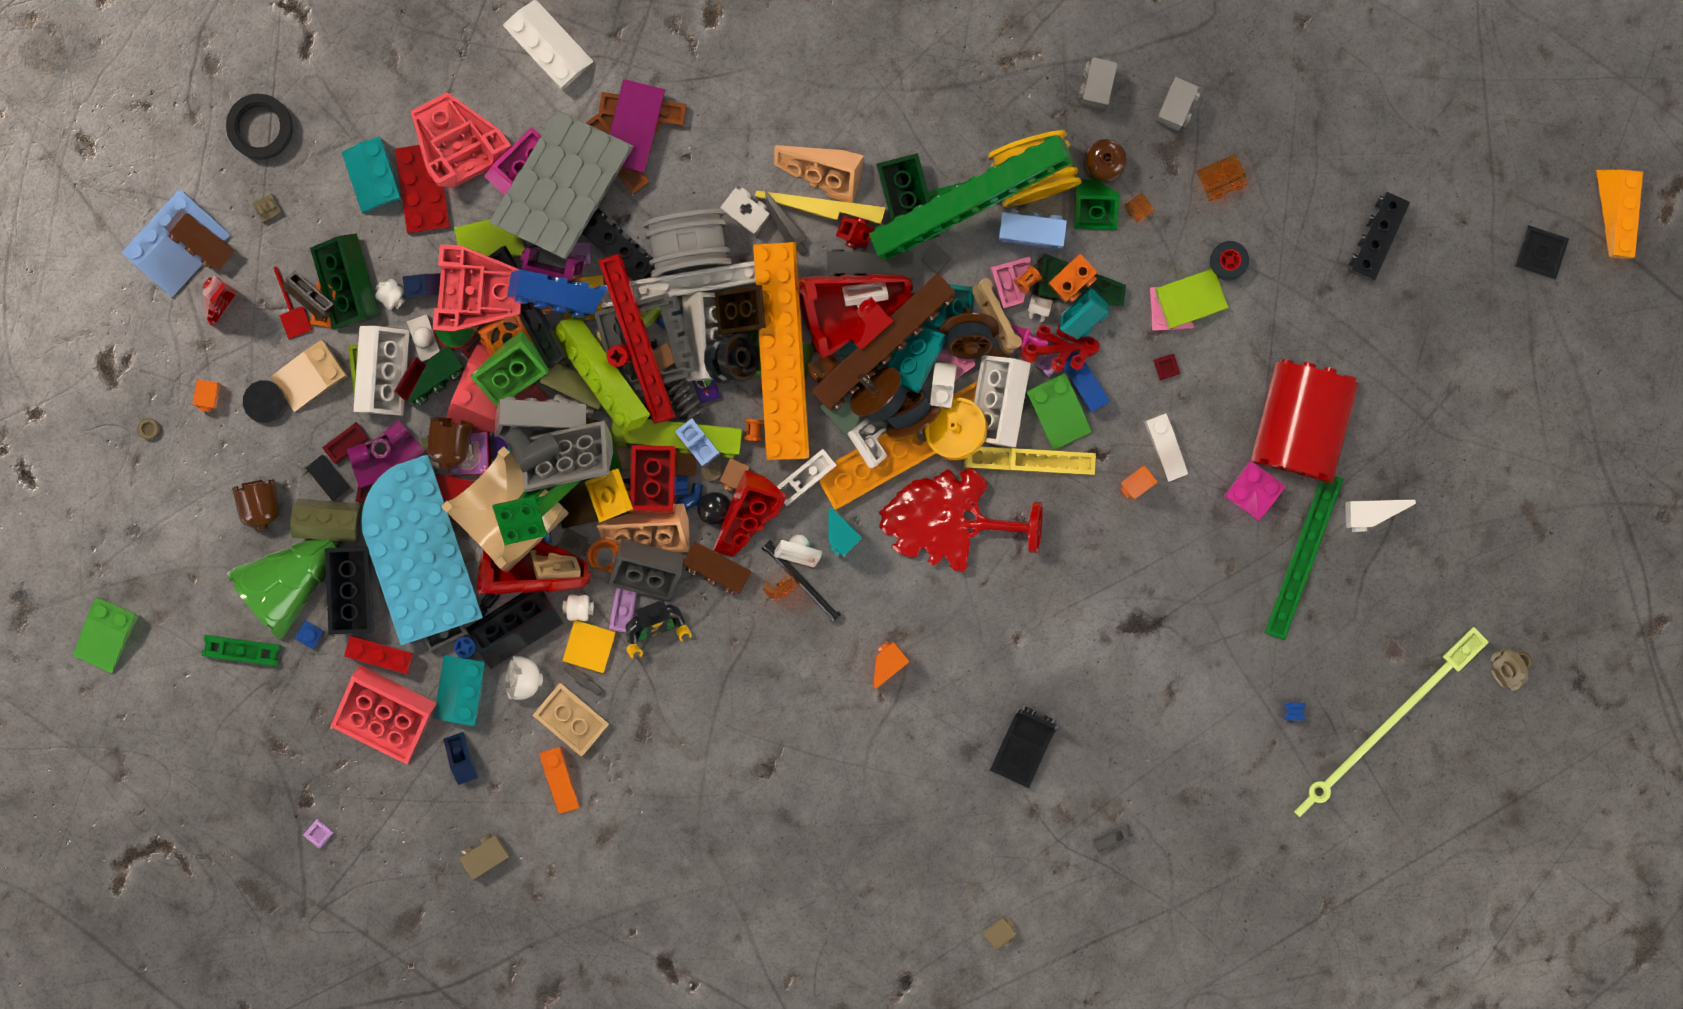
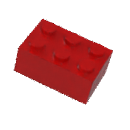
M632 445L630 502L633 508L630 511L632 513L675 514L677 449L675 446Z

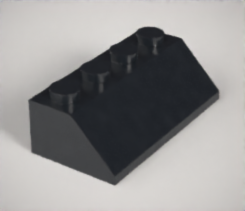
M368 547L325 548L328 635L373 633L372 571Z
M545 591L519 594L466 629L479 654L489 668L492 669L564 623Z

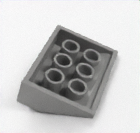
M600 421L551 432L561 452L523 472L524 492H530L609 474L613 444L612 435L606 422ZM541 434L528 438L530 442H533L546 434Z

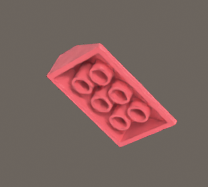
M360 665L351 677L330 727L396 760L408 764L437 703Z

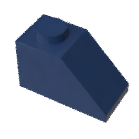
M441 273L403 276L405 298L410 300L439 296Z
M464 732L444 738L443 741L450 769L457 784L460 785L477 779L478 774Z

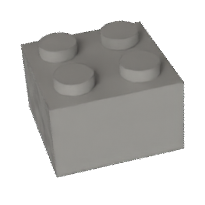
M1092 57L1091 62H1086L1083 72L1086 82L1081 84L1078 98L1082 99L1081 105L1106 110L1118 63Z
M1175 77L1155 122L1177 131L1181 127L1185 128L1192 115L1189 109L1190 107L1194 108L1199 99L1200 93L1197 92L1199 87Z

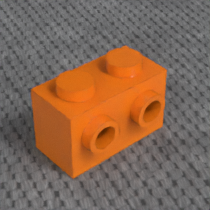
M1079 254L1048 285L1065 303L1068 300L1073 302L1081 295L1079 290L1084 285L1088 288L1097 280L1095 275L1098 272Z

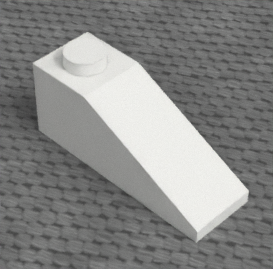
M1165 413L1144 422L1167 481L1169 482L1187 475L1188 472L1167 414Z
M824 449L819 451L777 486L786 494V500L783 503L786 508L837 466Z

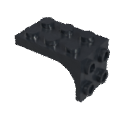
M1023 706L1022 709L1017 708L990 771L1029 788L1046 749L1059 726L1055 725V719L1044 714L1040 718L1035 715L1037 711Z

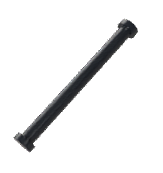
M769 540L761 549L763 551L766 550L831 618L830 621L833 623L841 613L839 611L836 612L787 560L774 556L776 548L772 545L773 542Z

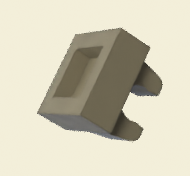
M272 194L252 204L262 223L282 213Z

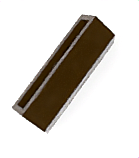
M296 271L286 278L282 288L317 319L325 322L332 313L334 304Z

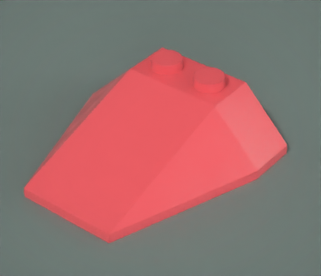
M448 92L411 110L426 170L438 186H460L488 171L511 148V144L500 129Z
M440 244L438 266L441 268L438 308H434L433 330L455 332L520 315L521 304L514 302V298L507 297L511 272L520 269L460 245Z
M478 343L459 381L446 418H452L451 422L461 424V420L473 423L472 431H490L495 433V411L497 407L470 377L490 357L484 350L486 347ZM535 383L514 396L516 400L525 401L527 398H535L542 402H546L549 397Z

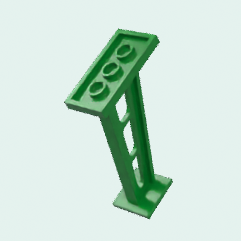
M612 436L613 455L609 471L619 469V472H622V465ZM580 481L552 486L553 488L541 497H539L540 494L547 488L523 492L518 499L493 504L492 508L504 545L547 536L542 517Z

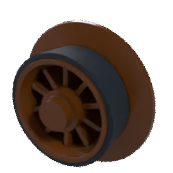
M964 307L963 314L955 315L944 321L939 328V332L948 337L946 340L947 350L951 355L962 359H973L982 357L993 350V338L999 332V324L992 316L983 313H972L971 307Z
M886 367L879 369L871 379L864 373L858 375L857 379L861 382L859 384L861 388L851 397L850 407L854 414L867 416L871 422H881L890 418L899 410L906 398V390L900 385L901 376L894 368Z
M923 390L919 394L913 391L908 392L899 410L887 419L889 424L886 427V434L891 438H900L916 433L920 442H924L927 439L923 428L939 415L941 407L931 406L926 392Z

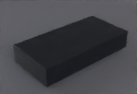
M324 455L319 456L306 467L307 471L332 501L336 500L350 488Z

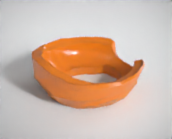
M601 539L595 541L587 552V559L591 567L610 573L619 546L612 540ZM602 548H609L614 554L613 561L608 567L598 564L597 553Z

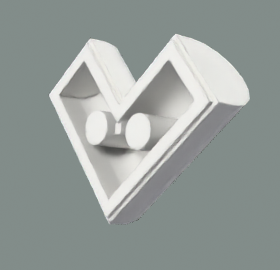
M867 417L847 434L869 469H871L887 457L886 452L877 440V437L886 431L887 425L884 421L871 422Z

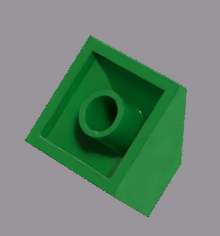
M1081 179L1082 183L1075 187L1074 229L1117 230L1120 194L1099 180Z

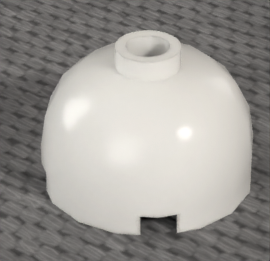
M513 656L514 660L510 659L507 668L506 682L510 681V688H506L509 699H527L536 693L538 686L542 685L543 675L539 673L535 662L529 658Z

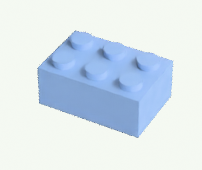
M1007 209L1001 215L998 242L1062 250L1067 221L1062 220L1063 217L1058 215H1050L1049 218L1041 217L1040 213L1028 212L1027 215H1021L1018 210Z

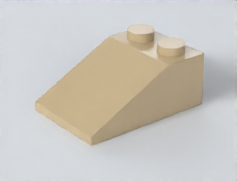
M320 340L303 351L271 376L273 381L283 390L284 397L294 412L348 377L324 340Z

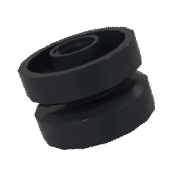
M733 334L716 337L706 346L704 352L706 371L717 383L725 384L751 379L758 368L759 355L757 347L747 335Z

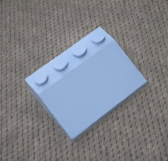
M180 189L121 252L172 298L203 266L201 262L203 258L198 254L195 257L184 249L186 247L185 244L181 241L177 244L168 237L170 233L165 227L181 208L224 241L230 236L222 226Z

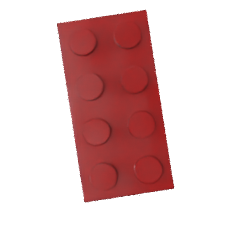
M420 145L395 148L407 233L450 228L444 186H438L427 172Z

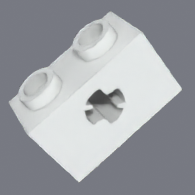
M735 188L720 209H723L726 215L755 236L770 216V213L767 212L768 208L760 201L755 203L751 200L752 195L745 189L741 188L738 190ZM750 205L751 214L745 213L743 215L741 207Z

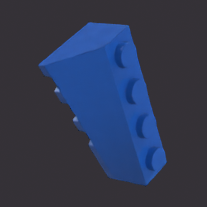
M520 269L511 272L507 297L514 298L516 303L527 304V302L534 303L536 308L546 309L550 307L556 313L565 314L570 312L573 317L585 318L587 315L594 314L607 291V287L599 285L596 288H589V283L581 281L580 283L570 282L569 284L567 283L568 279L561 277H551L549 280L546 274Z

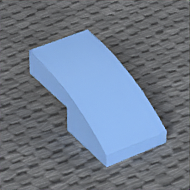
M692 418L675 431L703 468L720 455Z

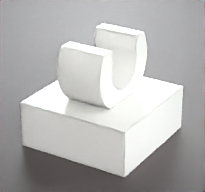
M1032 295L1028 308L1030 312L1029 319H1032L1033 314L1036 313L1041 315L1040 322H1043L1045 316H1049L1053 300Z

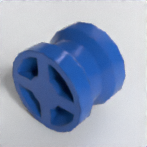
M470 637L459 638L454 645L455 653L461 658H470L477 651Z
M1284 702V707L1286 708L1284 720H1305L1303 710L1306 708V703Z

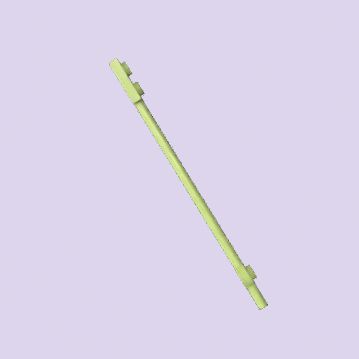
M1472 627L1442 656L1447 662L1324 782L1316 781L1311 784L1308 791L1309 797L1294 813L1300 818L1315 802H1326L1331 795L1330 788L1452 668L1459 672L1489 643L1475 627ZM1317 788L1323 790L1321 796L1316 795L1315 791Z

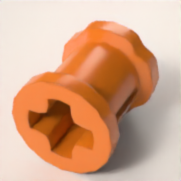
M1029 265L1027 271L1020 278L1014 279V283L1023 293L1028 294L1030 288L1037 281L1040 282L1042 280V276L1037 269Z
M745 419L746 433L743 440L762 442L760 432L764 420Z

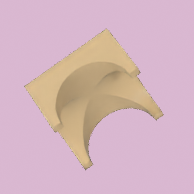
M505 447L498 451L494 462L469 488L456 498L446 501L441 506L484 549L496 565L506 573L544 538L540 537L504 545L492 505L518 499L524 492L523 472L513 454ZM545 489L539 497L546 495L548 491ZM559 502L542 517L547 534L569 514Z

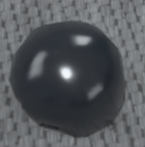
M710 492L701 497L697 504V513L703 522L710 525L724 522L731 502L726 495L720 492Z

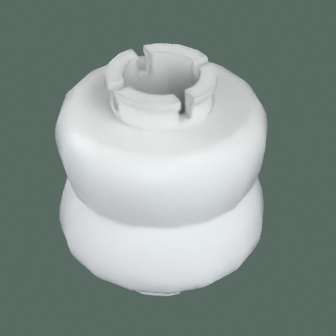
M383 279L375 288L377 290L375 298L383 303L388 310H392L394 307L399 309L406 301V298H404V288L399 286L394 279L387 281Z
M570 594L567 601L563 600V614H567L569 621H588L589 615H593L594 602H590L588 595L577 596Z

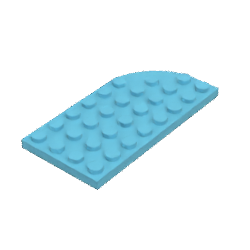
M428 454L397 464L383 473L370 489L362 511L363 535L400 645L483 618L448 513L441 507L444 504V500Z

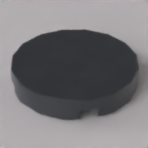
M259 380L254 382L246 389L243 395L245 413L252 420L260 423L277 420L282 415L286 406L283 390L272 381Z

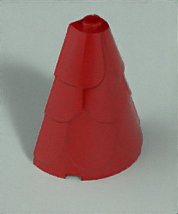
M905 275L811 276L799 280L801 283L799 284V299L807 329L810 330L811 335L814 337L812 342L821 358L832 355L852 340L850 336L858 324V314L855 312L858 307L857 305H845L842 287L863 283L885 282L889 300L877 301V303L889 316L912 297L911 290H913L911 279Z
M541 540L532 549L536 550V555L548 557L549 553H554L560 556L576 557L580 567V577L537 580L529 553L506 573L496 565L483 549L479 562L477 591L479 594H506L545 590L547 592L584 588L585 584H589L591 579V572L588 571L589 562Z

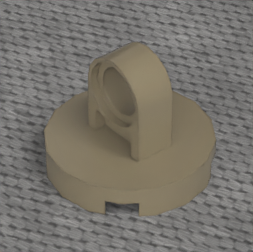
M1506 648L1494 653L1490 659V662L1493 661L1491 673L1500 686L1512 688L1511 691L1525 686L1528 681V669L1533 664L1531 655L1526 651L1516 653Z

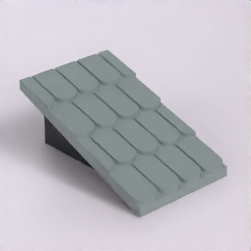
M558 110L552 117L542 137L539 138L507 194L504 195L489 223L566 259L634 146Z

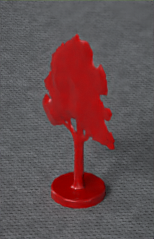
M967 468L965 471L960 472L961 482L957 481L953 472L948 469L939 476H934L933 480L928 478L913 480L911 484L897 492L896 497L879 511V515L882 516L879 527L886 535H893L898 538V541L892 544L893 549L898 554L914 558L918 556L922 547L930 554L928 562L931 566L941 562L942 556H944L951 563L949 567L955 572L957 570L961 572L966 570L971 544L970 538L976 536L982 530L1028 533L1029 552L1038 553L1040 548L1043 523L1042 502L1035 501L1032 503L1029 523L986 518L980 513L978 499L981 498L987 489V482L972 468ZM965 511H971L977 520L964 519ZM969 528H972L974 530L972 532H967Z

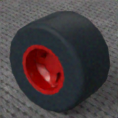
M1236 241L1220 243L1210 256L1211 269L1217 277L1223 280L1239 278L1246 272L1249 266L1247 250Z

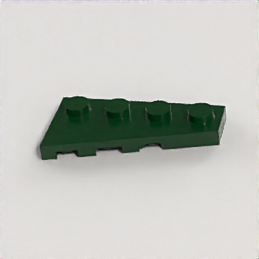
M1043 253L1042 280L1039 283L1038 296L1061 299L1050 288L1048 283L1069 262ZM1096 274L1097 280L1088 288L1084 285L1079 290L1081 293L1079 297H1081L1092 287L1109 305L1124 306L1126 285L1102 275Z

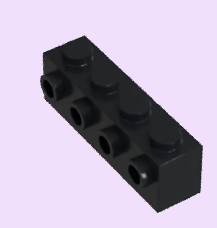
M1385 192L1383 196L1379 195L1375 203V207H1377L1375 215L1371 214L1366 223V226L1369 227L1366 235L1362 234L1357 243V246L1360 247L1357 254L1353 253L1348 265L1351 266L1349 272L1372 282L1376 280L1410 204L1409 201L1389 192Z
M598 208L583 230L582 235L607 257L620 253L627 275L633 281L646 279L647 275L655 269L649 264L653 257L647 252L642 254L637 249L639 244L631 237L627 240L621 235L624 231L615 223L610 225L606 221L608 216Z

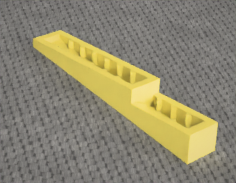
M756 190L755 198L765 200V192ZM768 192L778 205L836 222L839 215L842 214L852 218L859 217L869 223L880 226L886 207Z
M980 447L976 453L964 459V468L1095 475L1096 453Z

